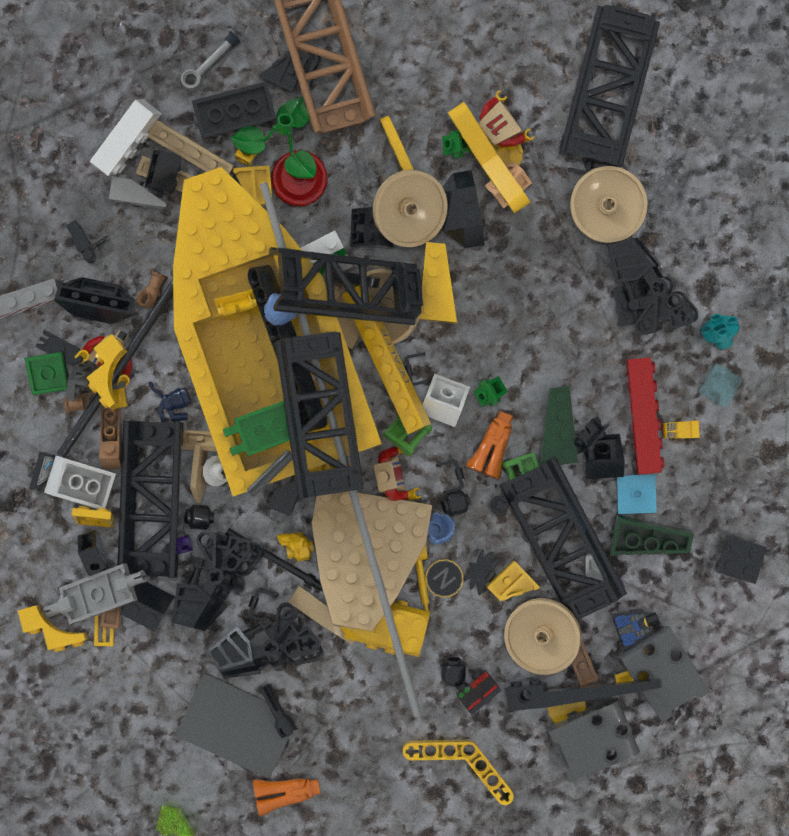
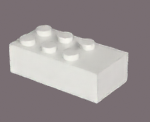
M144 99L134 100L90 162L107 176L116 175L117 173L121 174L127 166L125 162L128 158L132 159L138 151L137 146L140 142L143 144L149 137L148 131L162 113Z

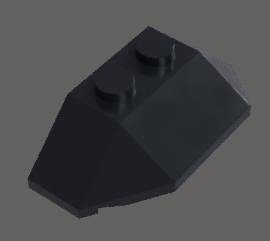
M472 170L452 173L443 186L448 204L447 215L443 224L444 233L464 248L485 245L483 226Z
M81 277L66 283H59L54 301L72 316L112 324L131 317L135 299L120 285Z

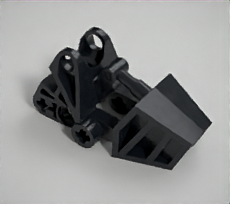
M638 237L609 245L616 283L622 282L624 290L627 291L630 300L629 308L632 310L645 308L635 322V330L639 334L646 335L662 330L663 321L669 320L671 329L687 326L697 321L698 309L683 292H672L676 288L675 279L671 276H663L658 268L661 263ZM644 278L654 295L637 298L633 281ZM673 296L678 298V305L673 303ZM688 312L690 313L689 319L685 317ZM644 321H647L649 324L648 330L643 326Z
M201 532L197 536L196 542L205 558L195 557L192 561L194 570L192 576L189 577L188 583H177L171 623L205 631L230 605L226 601L229 593H238L243 590L245 582L239 575L248 576L264 556L262 545L245 538L229 536L228 538L219 536L218 533ZM204 535L210 537L207 545H202L201 538ZM254 548L257 549V555H253ZM247 563V570L240 572L239 569L242 565ZM201 570L209 571L207 574L208 581L204 587L198 586Z
M282 603L278 606L275 626L267 617L261 618L258 625L251 629L248 628L243 632L236 626L206 651L224 678L261 674L260 668L269 665L276 671H282L287 666V659L293 665H301L319 661L324 655V650L318 638L307 625L300 631L304 623L299 617V613L290 603ZM283 607L291 608V610H287L281 615V609ZM264 630L271 640L265 641L263 645L253 647L249 640ZM301 656L298 660L291 659V657Z

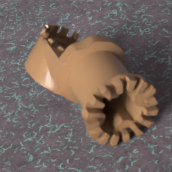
M152 271L149 285L137 297L139 306L146 309L153 308L158 294H162L161 289L164 281L168 278L167 276Z
M96 393L80 394L79 397L75 398L74 402L66 401L67 397H64L66 414L77 410L85 411L90 403V397Z

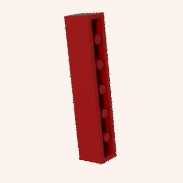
M651 357L626 360L636 472L637 475L662 473V468L665 467L664 457H660V449H663L662 438L658 436V430H661L660 419H657L656 411H659V402L655 400L654 392H657L656 380L653 381L655 362H651Z

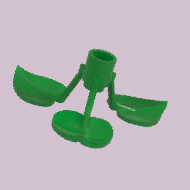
M303 97L292 99L278 109L276 115L277 124L273 125V128L266 137L263 138V132L255 126L242 128L235 135L231 136V141L237 149L246 154L255 155L265 150L264 141H267L274 131H277L282 136L287 135L291 154L285 160V170L287 173L295 178H313L316 174V163L313 157L304 150H300L296 154L293 151L291 128H301L307 124L309 119Z

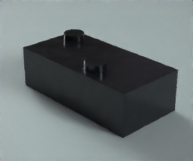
M267 82L192 100L202 140L237 132L245 127H256L276 121Z

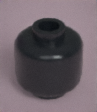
M460 489L446 492L440 501L441 508L445 514L447 513L451 517L464 514L468 510V505H470V498L468 494H464Z
M193 504L189 509H186L185 524H188L190 529L206 530L210 523L213 524L214 512H210L208 505Z
M459 657L446 658L441 664L442 681L451 687L459 686V683L464 682L466 679L465 662Z

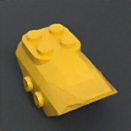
M397 599V602H393L390 608L403 653L419 657L430 612L408 606L409 602ZM385 616L380 619L372 632L340 627L345 634V639L365 643L367 648L377 650V647L384 648V652L395 655Z

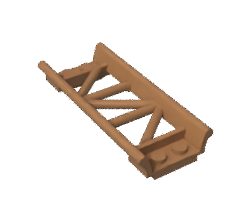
M274 0L314 133H329L361 124L375 117L376 113L341 0H327L335 26L299 35V33L322 0ZM310 4L292 30L286 10ZM338 34L344 56L303 42ZM298 49L341 64L305 73ZM345 71L322 107L316 109L308 81ZM351 77L357 98L333 104Z

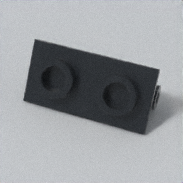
M592 418L585 426V429L575 438L574 444L580 448L577 453L590 452L596 446L595 442L606 434L605 430L609 424L603 426L599 418Z

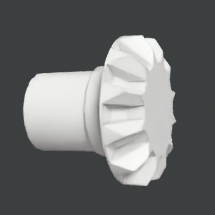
M211 456V458L205 460L206 463L202 467V476L205 482L212 486H220L227 482L219 456Z

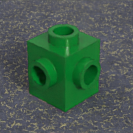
M458 130L450 131L449 135L442 136L444 156H452V159H459L464 157L463 154L472 152Z
M499 376L490 381L486 378L478 383L479 388L473 391L482 408L488 404L491 407L501 401V396L508 393Z

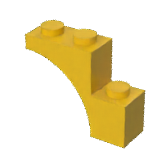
M111 334L94 347V350L97 352L95 357L103 365L86 378L90 382L88 384L89 388L94 393L98 392L101 396L99 399L101 404L105 408L109 407L115 410L120 405L113 393L112 379L118 362L127 353V350L117 337Z
M40 604L18 610L23 633L36 634L41 632L40 628H42L48 650L53 649L54 652L65 650V646L70 644L73 647L84 645L83 641L88 639L86 632L72 633L55 627L44 616Z

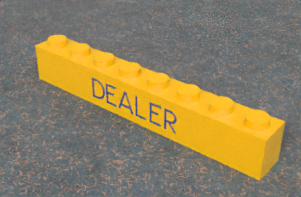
M360 286L355 287V290L361 297ZM348 292L342 294L346 303L355 304ZM369 293V302H371L372 298ZM354 319L407 434L414 433L431 425L384 323Z

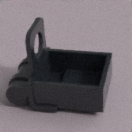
M76 220L66 225L77 251H79L87 263H94L96 255L93 251L109 241V236H105L91 244Z

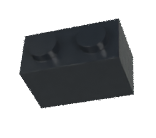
M153 150L144 188L164 194H173L177 186V173L181 169V156L163 150Z

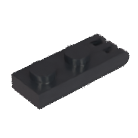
M46 330L43 331V334L49 336L48 340L43 337L39 339L46 343L45 346L38 343L35 346L46 353L63 351L65 363L73 367L75 364L83 361L82 356H78L75 359V355L81 351L80 348Z

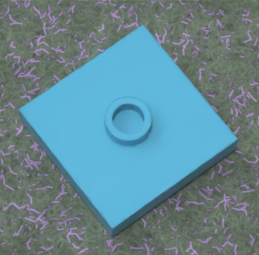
M655 474L616 477L618 514L657 513Z

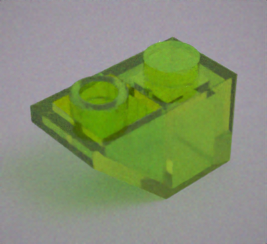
M167 805L161 807L156 831H160L159 834L163 836H171V834L195 836L196 832L182 809Z

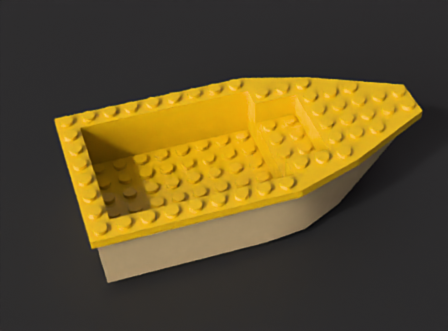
M222 167L184 180L173 263L174 331L233 496L248 492L247 489L286 450L291 452L290 441L250 456H247L246 451L232 456L230 448L242 444L239 432L225 437L223 429L236 425L234 422L235 418L284 401L278 360L258 305L254 309L236 310V313L225 315V317L217 315L214 299L252 289L248 280V270L250 268L270 265L280 288L278 256L269 254L270 247L278 248L268 212ZM280 224L286 248L302 251L287 230ZM301 259L303 278L313 267L309 259ZM319 272L304 290L305 299L327 301L326 285ZM306 314L311 335L327 332L341 333L358 452L382 444L337 317ZM296 315L291 321L297 337L303 336L298 315ZM336 358L319 359L322 371L339 381ZM315 380L313 381L316 390L319 391L317 381ZM326 383L327 390L336 389L330 384ZM341 401L333 409L338 428L346 427ZM327 419V425H326L325 428L319 429V430H315V431H311V432H317V431H323V430H330V426H329L328 419ZM344 435L341 436L346 456H349L348 437ZM333 437L307 441L332 458L339 459ZM305 450L308 470L327 464ZM293 459L268 484L295 475Z

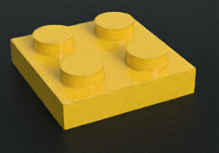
M86 506L72 508L71 516L78 525L114 528L115 520L108 509L97 508V510H89L90 508Z

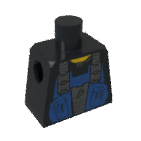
M96 530L78 535V555L87 574L91 576L107 569L106 555Z
M642 608L611 614L624 650L651 636L650 626L660 623L656 612L645 616Z

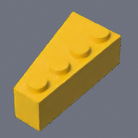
M426 242L422 279L423 306L421 307L422 313L419 320L457 324L446 245Z

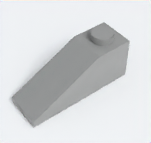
M118 174L117 177L112 176L109 194L110 201L168 210V205L132 179H129L128 175Z

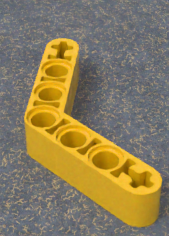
M465 102L447 112L475 158L515 214L530 204V200L494 150Z
M411 740L403 745V756L408 760H466L501 805H508L513 801L514 796L511 788L473 740ZM419 745H422L423 755H419V751H414L413 755H409V752L406 750L409 749V746H413L414 750H420ZM447 745L454 746V753L446 754L444 751ZM472 745L474 747L473 753L466 754L464 747ZM427 746H434L436 748L435 753L432 755L425 752ZM479 760L485 761V768H476V762ZM494 775L498 777V781L495 784H489L487 782L489 776ZM500 786L504 793L509 792L507 799L501 798V793L498 790Z

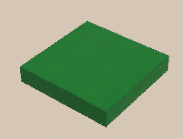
M63 351L24 358L32 395L67 390L68 374Z

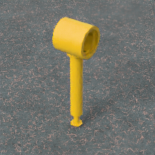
M425 545L415 563L421 603L424 605V610L430 612L428 610L429 599L422 560L428 559Z

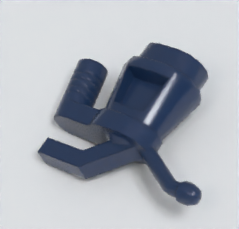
M152 382L148 383L151 390L162 398L157 410L161 422H166L162 411L164 406L172 422L188 420V413L175 414L173 409L187 407L191 403L190 396L185 387L177 388L169 394L163 395L154 388Z

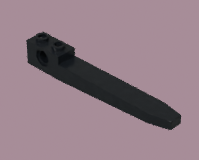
M660 678L548 689L547 682H541L540 679L530 680L529 684H522V681L512 682L511 686L505 688L508 711L547 708L657 689L662 687V682ZM524 690H528L531 693V699L524 697Z

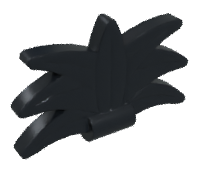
M483 549L478 556L477 564L469 563L473 570L463 579V582L471 578L470 590L478 583L479 596L484 585L493 580L496 575L494 570L503 560V558H499L491 562L494 553L483 558Z

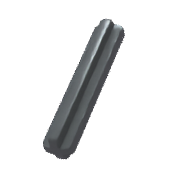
M286 450L247 489L248 493L253 497L256 496L292 460V453Z

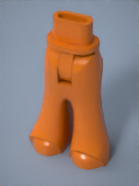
M502 411L498 412L497 417L489 425L480 446L465 467L482 473L492 446H494L484 474L500 480L503 456L512 428V415Z
M309 778L307 780L292 779L285 781L253 780L255 798L285 793L276 797L256 799L259 816L266 815L275 809L312 799L313 795L320 794L318 779L310 781Z

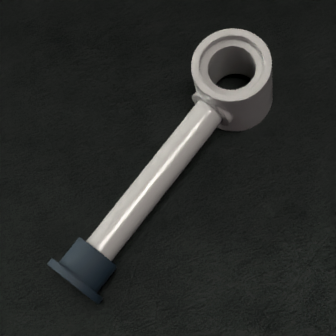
M229 31V35L225 38L226 41L196 71L188 69L183 72L181 82L186 91H198L202 84L201 76L230 46L233 47L237 42H241L232 31ZM189 77L196 78V82L193 85L186 83Z

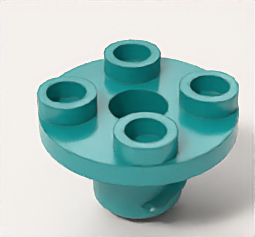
M721 314L712 315L710 320L701 328L703 339L707 342L715 343L714 346L719 349L731 347L734 336L740 330L738 318L735 316H721Z

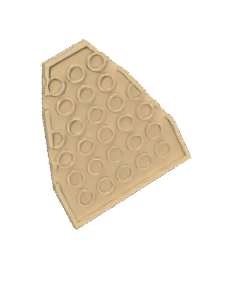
M349 491L317 496L312 529L320 582L334 626L372 632L384 616V612ZM357 493L391 606L398 597L426 545L432 505L405 500L391 501L387 497Z

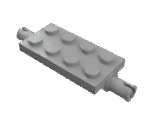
M121 564L59 588L60 599L57 603L45 606L43 608L44 612H50L44 614L47 618L60 613L64 614L68 619L69 625L138 601L133 586L147 582V577L142 578L146 573L141 570L130 575L127 564Z

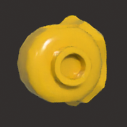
M303 532L277 535L279 543L282 546H286L288 559L294 558L295 561L300 562L311 558V552H314L313 541H308L307 536Z

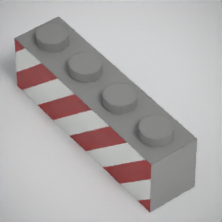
M51 279L1 295L0 319L55 302L54 298L59 285L58 281Z

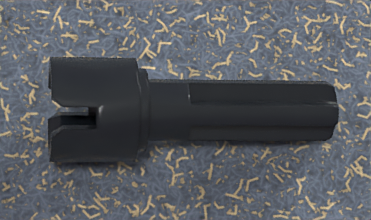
M497 495L491 498L489 508L494 514L500 515L508 510L509 505L505 497Z
M267 685L261 688V693L276 720L274 726L281 739L293 734L294 730L297 731L298 728L292 717L285 714L271 687Z

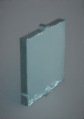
M715 363L699 392L710 398L711 402L715 401L726 408L743 378L732 373L731 369L727 370Z

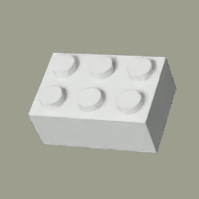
M55 456L44 493L93 508H105L116 474Z

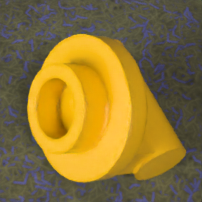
M125 388L114 389V396L120 405L117 408L128 407Z

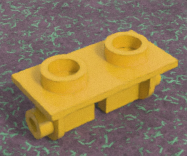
M252 289L214 299L217 315H222L223 317L236 313V310L239 309L244 311L254 309L257 306Z

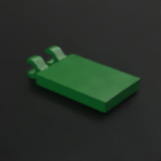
M284 401L235 418L234 422L236 425L223 429L225 437L239 432L242 444L230 448L232 456L246 451L247 456L290 441Z

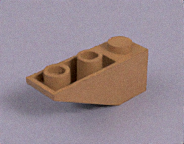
M101 408L99 459L102 469H121V408H116L115 410Z

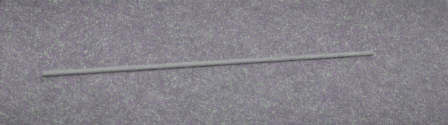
M262 183L260 187L278 248H286L268 183ZM297 313L303 336L311 335L306 314ZM319 359L311 360L314 366L322 370ZM315 376L319 391L327 390L325 381ZM330 397L322 398L324 406L330 402ZM332 410L327 414L330 429H337V421ZM341 436L333 437L340 463L349 467ZM357 490L349 491L413 716L419 717L421 716V711Z

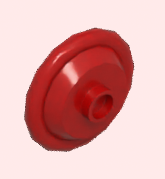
M290 152L284 154L275 163L271 172V185L275 194L284 203L292 206H307L316 202L323 195L327 186V171L324 163L315 154L308 152L316 163V174L313 178H295L287 173L285 170V160L291 156Z

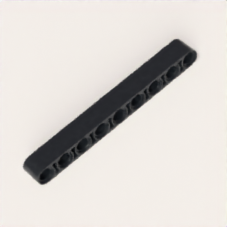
M270 265L253 267L248 270V280L277 358L275 341L297 337L292 321L284 325L275 326L266 320L264 307L269 296L273 293L281 294V291ZM292 363L296 394L317 391L310 372L298 364ZM320 399L298 402L301 427L323 408ZM326 416L309 432L325 428L327 425Z

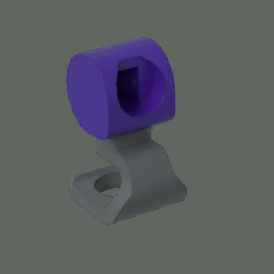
M185 516L178 518V555L193 551L190 535L185 534L183 529Z

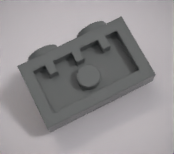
M86 363L74 365L68 378L66 401L74 402L76 396L81 393V387L88 385L89 380L86 377L93 373V366H89Z

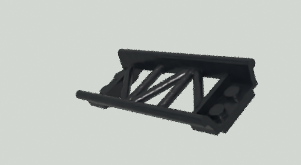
M605 4V6H597L559 154H573L622 168L660 22L656 21L655 17L614 5ZM603 31L608 32L633 69L596 58ZM619 35L645 41L639 63ZM593 67L628 75V77L588 90ZM634 83L628 106L592 98L593 96ZM587 104L626 114L619 141L611 139ZM582 111L601 137L577 131Z
M270 247L269 249L270 255L278 256L281 295L273 306L274 311L415 325L416 318L422 313L420 269H417V264ZM301 259L317 260L303 278ZM338 263L358 265L361 297ZM324 265L327 301L305 299L304 290ZM366 268L391 269L392 274L372 301L369 302ZM333 271L355 304L337 302L334 293ZM393 285L395 308L379 307L378 304Z
M327 332L275 341L298 498L364 489L341 333ZM335 357L339 381L308 361ZM292 363L298 364L336 389L296 394ZM334 397L301 427L298 402ZM342 401L346 427L308 433ZM347 435L352 466H345L307 441ZM305 450L335 469L308 473Z
M123 421L117 566L127 564L130 575L143 570L146 576L177 577L180 464L184 424L182 422ZM138 445L159 446L137 465ZM173 446L172 477L139 475L167 449ZM141 483L172 484L171 508ZM136 490L166 515L135 513ZM135 521L167 523L140 548L134 551ZM170 532L169 553L147 552Z
M556 456L520 476L499 484L561 604L566 606L577 620L611 605L627 594ZM555 485L564 504L533 495ZM524 501L566 513L531 529L517 503ZM567 521L546 559L535 536ZM576 525L586 546L555 560L573 526ZM590 553L604 580L556 568ZM556 577L590 586L566 597Z

